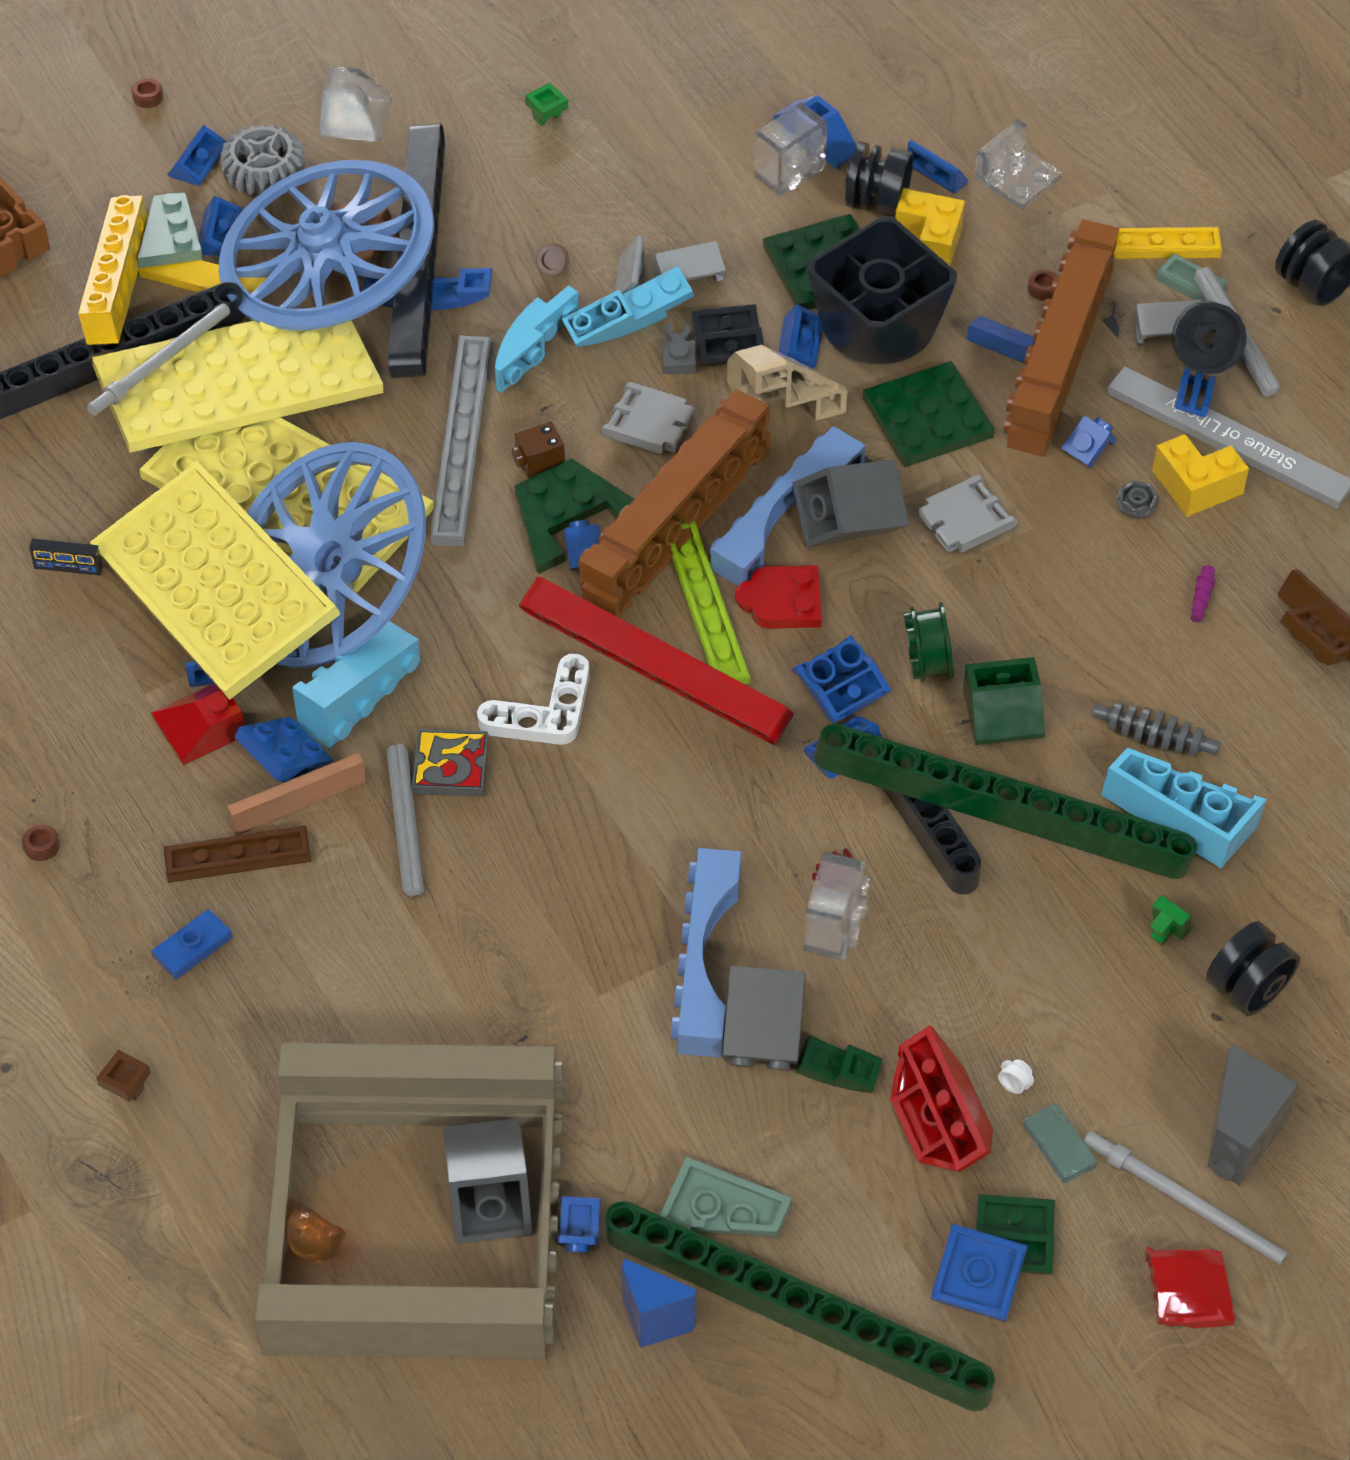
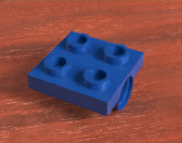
M291 717L241 726L235 735V739L277 782H287L333 762V759L322 749V746L314 741L301 728L300 724Z

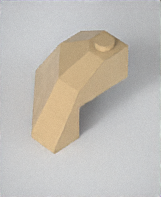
M764 345L734 352L727 360V382L732 393L737 389L764 403L782 399L785 408L807 403L815 421L846 413L847 389L845 386Z

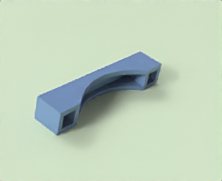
M834 426L825 435H819L814 441L812 448L805 455L798 456L792 468L784 476L780 475L774 481L772 488L764 496H759L754 501L752 508L743 517L740 516L734 521L731 530L723 538L719 537L714 541L710 549L712 571L736 586L744 581L751 580L752 574L757 569L764 567L765 544L773 526L787 510L796 504L792 482L828 467L864 463L865 444Z
M698 848L697 862H690L688 883L694 884L693 892H686L685 914H691L690 923H683L681 944L687 945V954L679 955L678 976H684L683 985H676L674 1007L681 1009L680 1017L672 1018L671 1039L678 1040V1054L722 1058L726 1006L716 995L707 977L703 956L706 943L714 926L724 913L738 902L741 851Z

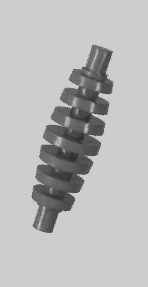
M1116 702L1115 706L1111 708L1095 704L1092 717L1107 721L1106 723L1109 724L1108 729L1114 732L1118 725H1121V735L1127 738L1132 729L1136 730L1134 741L1140 744L1145 733L1149 734L1147 747L1154 749L1159 737L1163 739L1161 744V750L1168 751L1171 743L1175 742V753L1182 754L1185 746L1190 747L1189 755L1196 756L1201 751L1216 756L1218 754L1221 742L1206 738L1204 729L1197 727L1195 734L1190 733L1191 723L1184 721L1181 730L1177 729L1179 718L1171 715L1168 724L1164 725L1166 714L1164 711L1158 710L1154 721L1150 720L1151 708L1144 707L1139 717L1136 716L1138 706L1130 705L1126 713L1123 712L1124 703Z

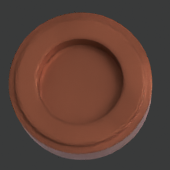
M141 79L132 86V98L139 107L151 108L157 106L163 100L162 86L157 80Z
M1045 269L1033 272L1028 279L1027 289L1029 294L1041 301H1045L1046 298L1052 299L1053 295L1050 294L1051 286L1055 275H1058Z
M39 824L32 826L24 833L22 838L25 854L35 861H45L52 858L60 847L58 834L49 825Z

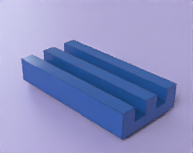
M1184 368L1174 408L1206 417L1216 377L1210 375L1208 380L1202 379L1203 373L1197 372L1194 377L1190 375L1191 369ZM1187 384L1193 385L1189 404L1183 403ZM1203 388L1205 392L1201 408L1196 407L1199 390Z

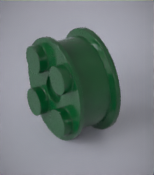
M940 602L936 609L915 611L914 607H910V612H903L908 636L907 648L913 679H920L922 683L925 682V677L947 673L950 678H954L951 640L943 602Z

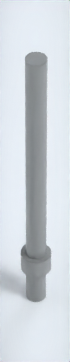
M220 304L119 382L113 381L103 389V394L87 405L89 413L96 416L109 405H116L123 400L130 389L230 314L229 307L226 304Z
M1092 1130L1087 1134L1083 1143L1108 1158L1107 1163L1120 1171L1124 1168L1281 1266L1286 1259L1288 1252L1133 1157L1132 1151L1120 1143L1114 1145Z

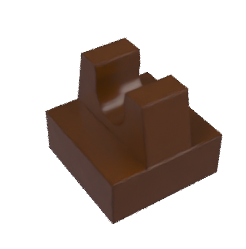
M117 1050L97 1076V1082L99 1086L129 1102L131 1099L135 1101L144 1090V1082L151 1074L149 1065Z

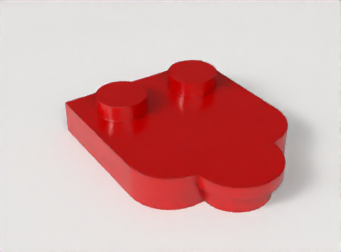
M818 565L761 567L752 574L751 580L744 581L737 586L735 601L743 611L752 613L754 622L762 628H821L822 615Z

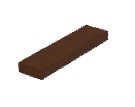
M306 826L163 846L168 883L311 862Z

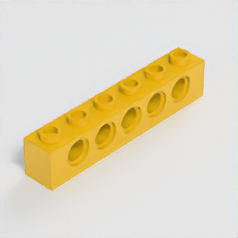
M122 195L111 197L78 313L87 345L119 343L139 270L138 255L148 220L142 196Z

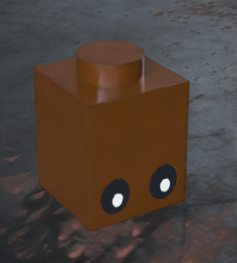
M551 421L515 433V448H512V456L516 466H522L527 477L530 478L565 462L564 443Z

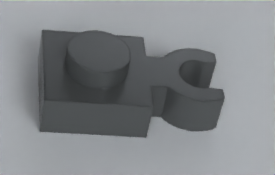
M667 324L666 341H662L663 374H696L695 341H690L689 324H684V331L679 334L672 331L671 324Z

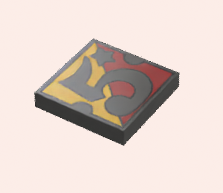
M418 729L412 783L413 794L484 796L489 741L488 732Z

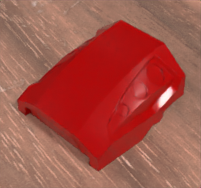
M1151 1247L1146 1248L1145 1257L1146 1261H1148V1267L1151 1269L1150 1279L1154 1285L1153 1296L1157 1302L1156 1318L1158 1325L1171 1327L1180 1325L1194 1329L1234 1325L1232 1299L1221 1251L1213 1249L1154 1250Z

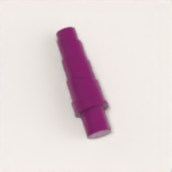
M1204 565L1201 574L1196 577L1190 617L1193 622L1202 621L1214 589L1215 568L1210 565Z

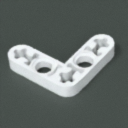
M569 654L560 660L549 707L498 700L484 702L477 710L480 731H487L490 736L558 745L571 743L578 734L590 678L588 660L579 654ZM572 668L579 669L575 674V682H571L569 679V672L572 671ZM564 694H573L577 697V700L572 704H564L559 701V697ZM492 715H498L494 721H488ZM561 715L565 716L567 726L564 727V730H557L561 723ZM509 716H512V724H507ZM525 717H531L537 721L530 728H524L518 724L519 720Z

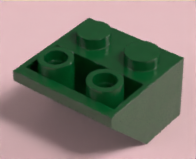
M1035 657L965 665L963 692L975 745L1045 737L1042 688Z

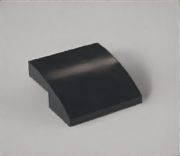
M756 304L692 311V322L701 366L727 364V360L734 352L764 345Z

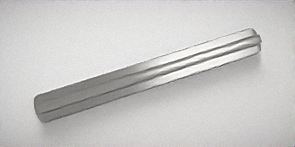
M1209 267L1198 269L1195 272L1194 279L1206 300L1229 306L1236 312ZM1246 329L1247 343L1241 359L1265 397L1275 395L1279 392L1280 384Z
M397 743L388 747L387 759L402 890L406 893L407 897H414L423 893L424 886L408 750L404 748L403 744Z

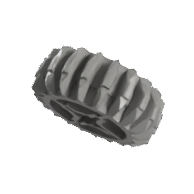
M262 122L260 127H253L250 124L248 130L238 128L237 135H229L228 142L223 143L220 161L222 173L225 179L228 180L230 187H236L239 193L247 191L250 197H252L255 193L261 194L278 181L302 171L305 155L301 141L297 139L295 133H289L286 127L278 129L275 123L270 127H265Z

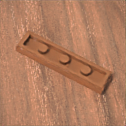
M355 753L228 805L230 824L235 835L365 783L364 762L359 753Z

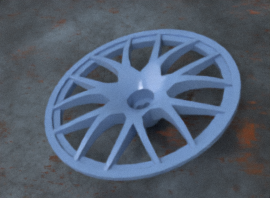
M344 160L304 169L278 181L263 191L233 222L223 242L219 258L221 283L233 282L241 287L243 300L238 310L257 323L261 321L277 329L298 331L327 328L348 322L376 309L388 301L419 270L433 240L434 214L431 203L417 181L405 172L384 163L365 160ZM338 175H364L354 199L345 208L331 211ZM328 176L317 206L295 188L309 181ZM373 177L385 180L396 186V188L384 195L367 202ZM289 192L305 211L301 214L299 223L291 225L274 218L264 208L284 193ZM404 194L412 204L413 209L395 219L381 224L362 226V224L379 214ZM258 214L276 232L260 237L242 239L247 228ZM414 221L410 241L390 237ZM238 249H286L284 253L270 261L236 268ZM365 250L404 251L403 255L391 269L375 266L355 255V253ZM332 270L345 274L350 281L354 296L325 306L324 291L326 279ZM304 271L299 284L280 307L261 301L294 274ZM357 275L380 280L366 290L361 291ZM238 277H267L251 294L238 279ZM312 292L314 293L316 308L295 309ZM233 294L227 295L230 301L235 300L237 297Z
M358 442L325 446L297 459L267 484L247 511V514L263 529L268 519L276 510L284 529H265L264 531L274 542H281L290 546L293 553L289 558L325 595L328 594V598L340 612V615L331 621L332 644L309 649L308 639L298 647L299 649L292 651L279 661L277 665L291 668L321 666L335 661L336 655L346 656L354 652L375 636L393 617L408 594L418 572L426 538L425 505L420 488L412 473L397 457L382 448ZM350 466H370L369 472L355 492L345 512L338 517L339 496ZM336 467L322 493L315 475ZM383 471L395 482L399 490L369 502L377 480ZM304 482L307 485L313 510L310 527L299 526L284 503V499ZM399 501H405L409 524L362 539L363 529L376 515ZM409 535L407 552L400 572L373 556L374 553ZM362 565L374 566L397 578L391 592L379 609L363 599L351 585L359 577ZM348 597L356 604L373 613V615L357 630L344 637L345 598Z

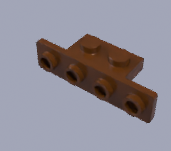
M1298 569L1292 570L1279 590L1278 596L1293 610L1286 611L1280 622L1289 630L1291 636L1305 644L1320 662L1325 663L1327 666L1346 660L1350 662V616Z

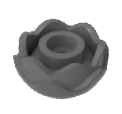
M1137 480L1123 485L1117 496V504L1120 510L1126 516L1134 519L1150 516L1156 510L1159 502V495L1155 492L1154 487L1151 484Z

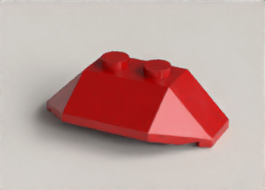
M929 1025L899 1045L897 1055L899 1060L894 1073L890 1100L917 1161L921 1164L960 1173L991 1153L993 1128L964 1066L936 1030Z

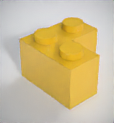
M903 188L896 209V220L948 265H951L963 228L965 201Z
M1183 434L1156 446L1152 471L1186 517L1244 494L1249 468L1232 446L1202 457L1187 435Z

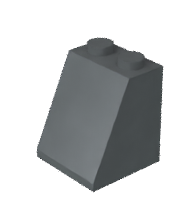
M895 460L828 467L792 482L806 548L889 533L909 525L907 508L904 504L900 486V475L897 471Z
M742 966L730 967L723 1058L730 1059L731 1066L752 1067L753 1061L767 1062L768 1069L789 1071L790 1065H798L806 983L805 972Z
M1232 1045L1228 1051L1219 1087L1207 1166L1212 1168L1222 1179L1231 1180L1240 1186L1288 1122L1298 1084L1235 1045Z
M519 1118L443 1127L456 1244L532 1235L527 1171Z

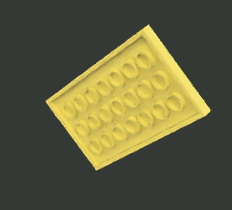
M352 320L327 328L298 331L277 329L261 321L260 323L250 321L205 332L130 389L123 400L116 405L111 404L109 406L129 453L381 394L383 393V382ZM174 339L92 357L93 368L102 389L113 381L119 382Z
M279 417L165 444L140 469V475L143 480L160 489L198 461L247 513L260 492L284 468L302 456L330 444ZM350 466L339 496L338 517L345 512L352 497L369 472L370 466ZM336 467L315 475L322 493ZM381 473L369 502L383 495L398 491L399 488L389 476ZM304 482L284 499V503L299 526L310 527L313 510L307 485ZM422 495L427 518L434 510V502ZM399 501L376 515L363 529L362 539L409 524L405 501ZM276 510L268 519L263 530L284 529ZM409 535L374 553L373 556L386 562ZM275 542L288 556L293 553L288 544ZM362 565L359 577L351 583L356 593L378 571V568Z
M198 461L90 541L92 545L99 546L100 555L229 700L340 615L333 602Z

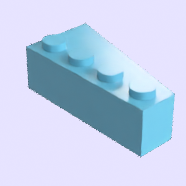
M388 621L375 636L357 650L346 656L336 655L334 665L328 669L321 666L312 673V678H314L307 684L300 681L294 685L292 689L296 716L301 728L309 736L329 749L339 740H344L351 732L352 727L362 717H367L373 711L375 704L384 695L391 694L396 688L397 683L407 673H411L417 668L420 662L419 640L391 621Z
M1127 748L1108 768L1101 796L1135 817L1191 835L1198 844L1196 854L1219 868L1226 864L1258 827L1267 799L1254 795L1253 799L1237 794V788L1227 784H1223L1221 788L1202 781V775L1192 771L1189 773L1175 771L1171 769L1170 763Z

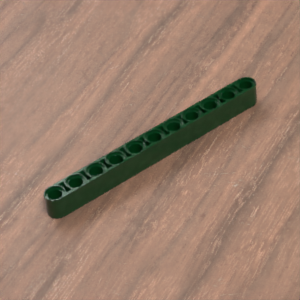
M829 724L823 727L815 749V763L826 771L1168 878L1179 879L1184 877L1198 850L1196 840L1185 832L843 725Z
M617 1201L611 1204L606 1211V1239L611 1246L962 1408L971 1411H981L991 1402L995 1376L992 1369L981 1361L631 1202ZM620 1222H626L631 1226L618 1228L615 1225ZM653 1238H661L664 1239L665 1242L661 1244H653L649 1240ZM693 1253L700 1256V1258L688 1260L684 1256ZM728 1269L735 1272V1274L723 1276L718 1272ZM758 1285H764L770 1288V1290L758 1292L753 1288ZM793 1301H799L805 1304V1306L793 1308L788 1304ZM834 1317L841 1322L832 1325L826 1323L824 1319ZM869 1333L874 1335L876 1339L866 1341L859 1336ZM898 1350H907L912 1355L909 1357H900L897 1354H895V1352ZM934 1366H942L946 1368L948 1372L945 1374H938L932 1371L931 1368ZM973 1382L980 1383L984 1386V1389L972 1390L967 1384Z

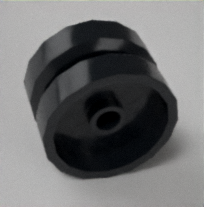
M1214 301L1196 302L1185 308L1175 319L1171 331L1172 347L1177 358L1191 370L1203 374H1217L1233 367L1242 357L1247 343L1246 328L1241 317L1229 306ZM1211 331L1214 335L1213 341L1210 343L1202 341V334H1208Z
M1260 921L1252 922L1237 932L1218 952L1206 973V981L1222 995L1231 993L1230 1002L1247 1017L1255 1015L1264 1009L1282 992L1294 976L1301 958L1284 942L1275 944L1276 935Z

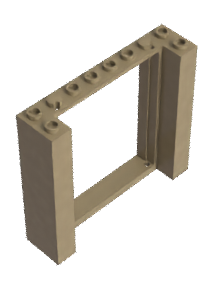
M281 1043L278 1070L281 1105L264 1284H258L255 1317L263 1355L494 1359L546 1358V1345H553L554 1343L553 1309H555V1285H549V1273L556 1274L557 1250H550V1238H558V1215H551L552 1204H559L560 1192L559 1181H553V1170H560L561 1147H554L555 1136H562V1114L556 1113V1103H563L564 1091L562 1080L563 1064L562 1061H555V1047ZM519 1118L520 1127H543L536 1288L285 1284L299 1124L456 1126Z

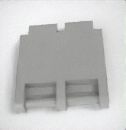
M627 382L624 387L625 394L623 398L612 409L614 414L608 424H604L601 429L602 435L662 454L664 450L675 452L684 436L683 431L687 430L695 415V408L687 405V399L633 382ZM631 396H633V399H632L630 405H629V406L626 405L627 402H628V400H629V398H630ZM619 417H622L618 427L615 426Z
M976 475L925 499V506L919 509V517L931 531L937 533L935 537L948 552L958 549L961 553L1013 529L1018 524V520L1013 515L1009 516L1000 505V498L997 495H992L985 487V480L981 475ZM977 489H979L982 492V494L986 497L985 500L977 492ZM993 509H995L1000 514V516L1003 518L1002 520L999 519V517L995 514Z

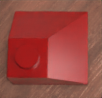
M214 683L151 712L154 721L182 765L188 764L236 741L235 735L239 727L244 726L242 711L233 698L229 700Z

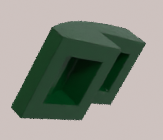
M810 1035L804 1043L796 1073L832 1086L872 1093L883 1059L850 1044L843 1050Z

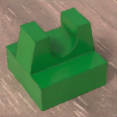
M550 82L525 95V103L531 109L534 120L540 126L546 124V120L553 116L555 118L561 116V112L568 109V99Z
M1163 895L1152 905L1154 921L1150 925V929L1153 931L1150 934V938L1161 946L1172 935L1183 940L1191 930V915Z

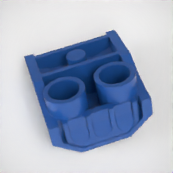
M852 635L845 638L837 646L829 648L822 655L818 654L811 661H806L803 664L800 663L792 669V672L797 674L803 681L826 718L832 724L848 717L891 691L874 660L863 651Z

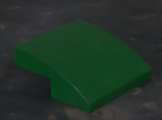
M978 1194L976 1231L1027 1245L1026 1255L1021 1268L1022 1273L1053 1274L1055 1200Z

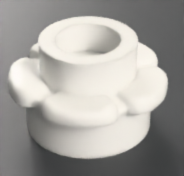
M1017 1059L1013 1062L1005 1060L1002 1063V1070L998 1074V1079L1006 1090L1014 1094H1021L1033 1085L1032 1069L1026 1062Z

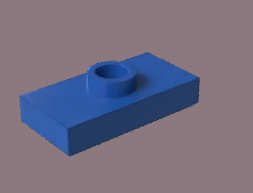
M208 908L151 950L152 956L176 980L232 939V931Z

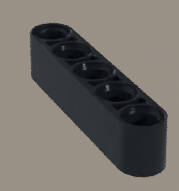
M882 788L948 887L957 894L965 895L975 891L979 884L981 858L948 808Z

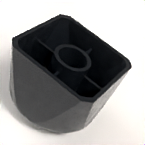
M892 217L877 218L808 262L809 280L820 323L826 338L845 356L869 364L901 362L915 356L927 347L937 330L957 279V272Z

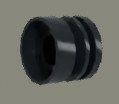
M859 142L850 160L846 174V206L855 208L861 197V209L867 211L873 199L877 198L878 213L896 217V209L903 188H910L914 154L892 148L886 160L882 161L881 146L875 145L870 154L869 144Z
M1316 219L1308 221L1296 229L1284 243L1277 256L1275 270L1279 276L1287 279L1289 284L1299 287L1301 293L1313 303L1324 306L1337 299L1350 286V243L1345 239L1338 238L1336 232L1328 229L1327 225L1322 221Z

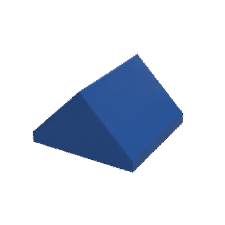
M625 1259L622 1263V1300L640 1348L694 1330L696 1326L697 1290Z

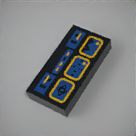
M35 538L31 540L29 549L34 569L101 575L103 564L98 545Z

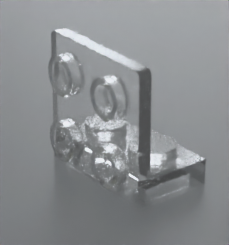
M1016 120L977 151L975 179L1020 209H1023L1061 178L1062 172L1025 148L1027 145V125L1020 120Z

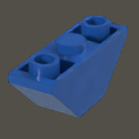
M815 95L796 100L773 115V121L835 169H838L853 157L857 145L841 114L820 96Z

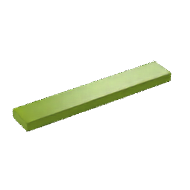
M694 521L689 525L682 523V529L691 528L692 537L686 544L681 546L679 552L675 543L671 545L673 552L672 561L708 665L743 684L751 683L696 522Z

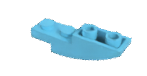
M677 266L624 294L617 290L562 318V321L576 347L597 344L638 331L666 318L667 310L693 298L694 294L681 269Z
M567 286L548 303L537 297L516 318L507 331L497 355L495 365L497 391L502 393L510 385L516 384L521 376L530 368L540 364L545 357L544 342L550 341L556 332L565 326L562 318L579 310L578 291Z

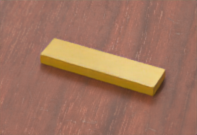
M1219 227L1119 228L1118 241L1114 253L1115 259L1170 258L1173 254L1182 258H1221L1222 247Z
M202 260L139 268V276L142 278L194 292H201L221 284L219 265ZM238 277V279L251 294L266 280V277Z

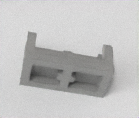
M717 241L656 253L654 258L653 271L656 277L679 266L687 281L713 275L716 281H722V275L726 273Z
M1201 300L1136 304L1132 322L1137 344H1144V339H1147V337L1170 336L1175 319L1188 306L1201 302Z

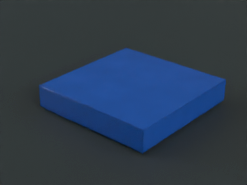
M952 1224L930 1297L931 1300L1006 1322L1026 1255L1027 1245Z

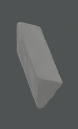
M637 236L620 255L615 291L620 290L624 294L641 285L644 263L643 236Z

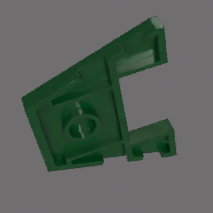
M572 458L515 485V496L538 574L565 562V553L553 539L552 535L570 527L569 523L585 520L605 509L616 520L621 510L626 505H630L635 499Z

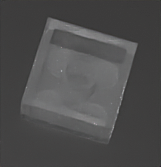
M801 102L758 130L755 140V178L781 197L788 191L797 188L801 182L813 174H818L825 167L827 121Z
M824 852L806 909L804 951L846 961L850 947L857 948L861 927H859L861 918L865 919L870 897H867L871 885V878L866 877L867 862Z

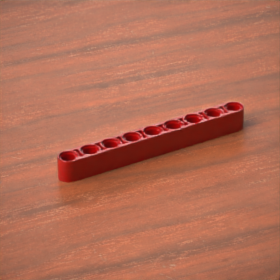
M536 576L519 603V607L533 618L770 744H777L794 716V713L789 708L545 578Z

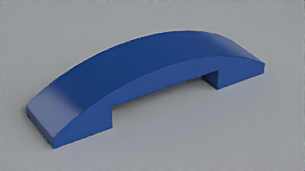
M492 268L460 269L459 278H434L432 310L463 307L487 298L490 294ZM365 277L363 291L380 279ZM394 296L382 305L393 308Z

